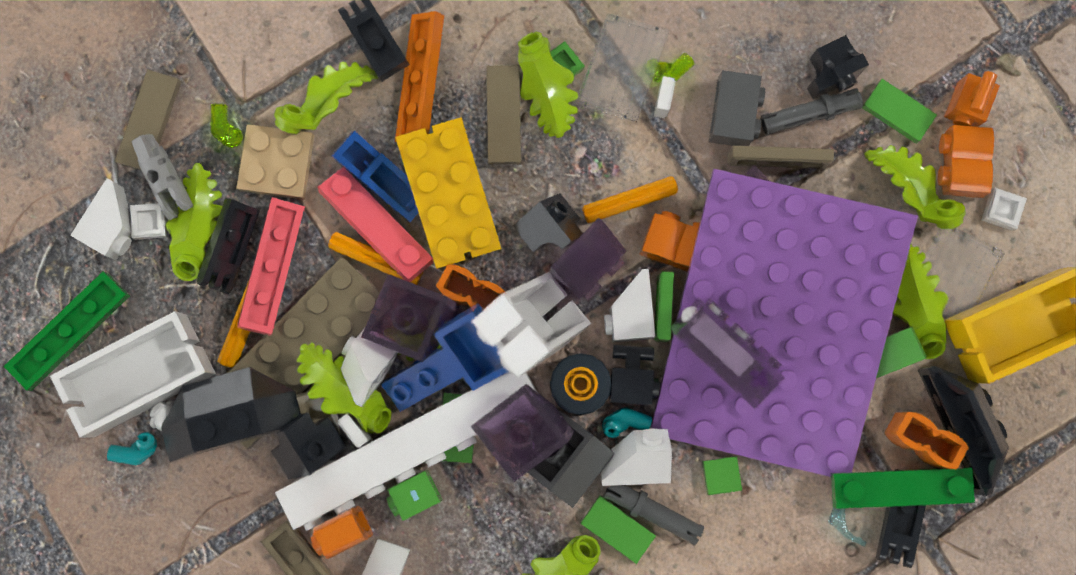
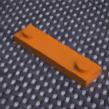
M437 11L412 14L406 53V59L410 65L404 68L395 137L425 128L427 135L429 134L445 16Z

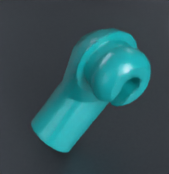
M622 407L606 416L602 423L603 433L609 438H616L621 432L630 427L646 430L650 428L653 417L627 407Z
M143 432L138 435L139 439L130 447L111 444L107 452V460L135 466L140 465L155 453L157 440L151 433Z

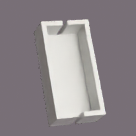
M549 272L503 293L472 320L473 324L477 327L479 337L486 344L498 348L499 351L497 353L500 356L502 365L507 371L514 373L517 378L562 349L592 324L573 300L547 322L544 320L543 316L568 295Z
M174 311L50 375V378L63 404H80L83 402L85 407H71L66 411L79 437L90 438L96 437L154 407L156 404L179 394L183 385L205 380L216 373L203 347L194 345L200 341L187 315Z

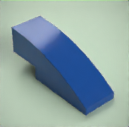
M352 131L332 153L331 157L392 209L411 222L419 212L407 175L385 155L379 153L356 131Z

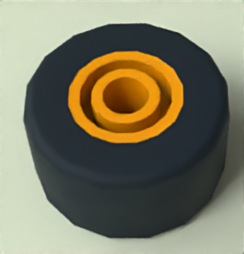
M582 353L569 355L560 361L553 370L550 381L552 397L558 406L568 413L577 415L593 413L602 407L610 395L612 385L610 373L603 362L592 355Z

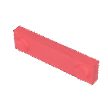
M344 167L318 186L319 193L407 284L433 264V257Z
M271 198L237 328L268 336L272 335L305 206Z

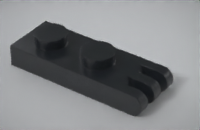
M355 0L349 2V5L354 14L349 16L348 11L344 7L338 9V12L377 76L383 82L410 64L371 1L361 0L365 7L360 9Z
M225 198L197 277L198 285L204 287L208 285L213 290L220 288V292L225 294L231 293L260 210L233 199Z
M926 505L886 507L876 552L877 560L885 561L889 548L891 549L889 557L891 564L898 565L901 554L904 552L903 567L912 568Z

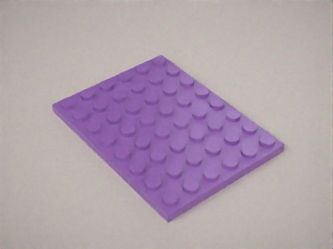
M713 169L650 428L668 429L669 439L829 477H831V473L852 472L918 215ZM712 303L724 313L721 318L709 308ZM690 306L701 308L755 359L740 376H737L686 328L681 318L684 309ZM738 327L750 337L747 341L735 332Z

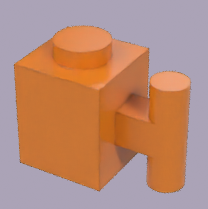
M985 71L982 78L971 73L964 76L957 82L944 117L952 120L954 125L979 127L985 123L1000 88V85L995 83L998 75L991 71Z

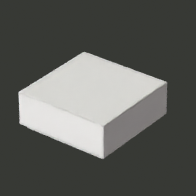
M663 76L654 111L655 117L664 119L667 117L671 107L676 82L675 78Z
M998 188L991 189L982 221L1011 231L1017 230L1027 198Z
M159 203L130 205L132 239L168 237V230L166 229V222L168 220Z
M346 414L338 420V424L356 448H361L373 440L367 432L362 430L359 422L353 415Z

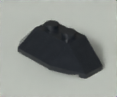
M928 366L918 369L945 431L956 434L969 447L960 465L962 468H972L974 494L982 496L993 494L1009 446L1005 440L1007 438L1006 429L999 420H996L992 412L993 402L989 393L984 388H981L979 383L939 367Z
M252 367L183 385L161 428L169 462L278 432L300 415L301 411L296 391Z

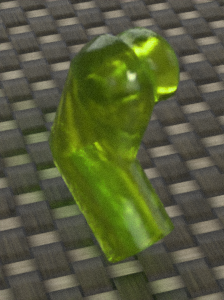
M683 53L673 63L651 59L646 63L644 70L654 82L661 83L663 76L675 78L674 80L678 81L695 65V62L687 53Z
M212 104L211 135L225 147L236 148L242 143L244 137L242 131L228 123L227 105Z

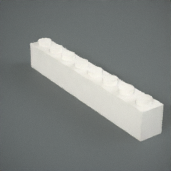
M507 372L474 391L471 390L315 471L311 475L275 492L293 530L304 526L305 530L308 531L325 522L322 515L332 510L335 511L336 515H339L355 506L353 499L363 494L369 499L385 491L386 489L383 484L395 478L397 483H400L416 474L414 467L426 462L429 468L447 458L444 453L445 451L456 446L460 452L477 443L474 436L487 430L490 436L508 427L505 420L517 414L521 420L538 411L535 404L541 402V399L527 373L517 378L514 373Z

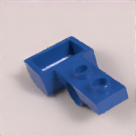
M476 304L453 317L434 333V336L442 346L441 348L430 350L413 364L387 378L381 384L400 412L462 377L466 380L472 391L509 372L500 361V356L497 353L499 351L498 348L486 344L479 337L477 327L472 322L473 319L484 311L480 304Z

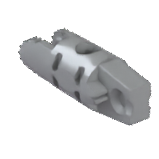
M152 134L140 135L132 140V145L138 157L139 167L165 217L171 220L178 216L179 212L175 201L183 211L192 208L193 203L164 148L159 146Z

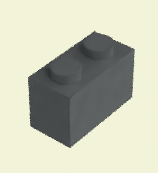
M721 71L717 79L709 143L749 146L753 139H758L761 119H756L757 108L763 106L766 90L764 87H760L762 76Z

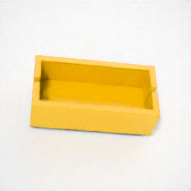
M462 117L431 126L433 133L428 135L425 128L395 137L436 269L466 260L464 253L470 252L472 258L501 249Z
M1076 266L1059 268L944 320L955 349L963 350V353L958 354V357L969 380L981 384H990L1076 344V302L1071 303L1069 299L1076 298Z

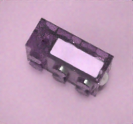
M698 297L690 307L684 309L679 319L670 327L682 343L756 409L785 378L778 371L782 364L762 346L755 350L751 345L756 340L736 322L730 327L725 322L729 315L714 301L709 299L704 303ZM754 369L759 372L755 377L750 374Z

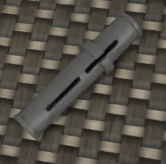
M858 88L831 96L824 94L820 96V99L761 115L762 129L767 136L817 120L825 119L829 121L841 113L862 109L863 101Z
M626 485L607 487L603 498L609 499L630 510V515L635 518L639 515L690 542L694 546L699 541L697 536H702L704 531L703 525H699L648 498V493L642 490L637 492Z

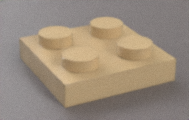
M247 124L237 190L305 200L314 134L303 131L291 134L279 128Z

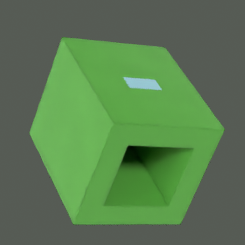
M428 470L388 489L390 496L386 498L395 517L400 515L402 521L443 500Z

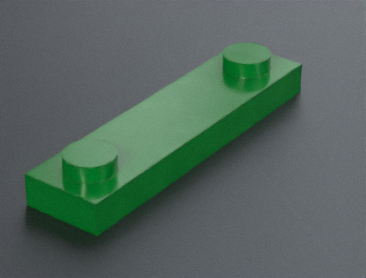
M102 271L3 367L26 391H32L120 307L130 295L107 272Z
M972 468L831 473L833 508L835 509L975 503Z

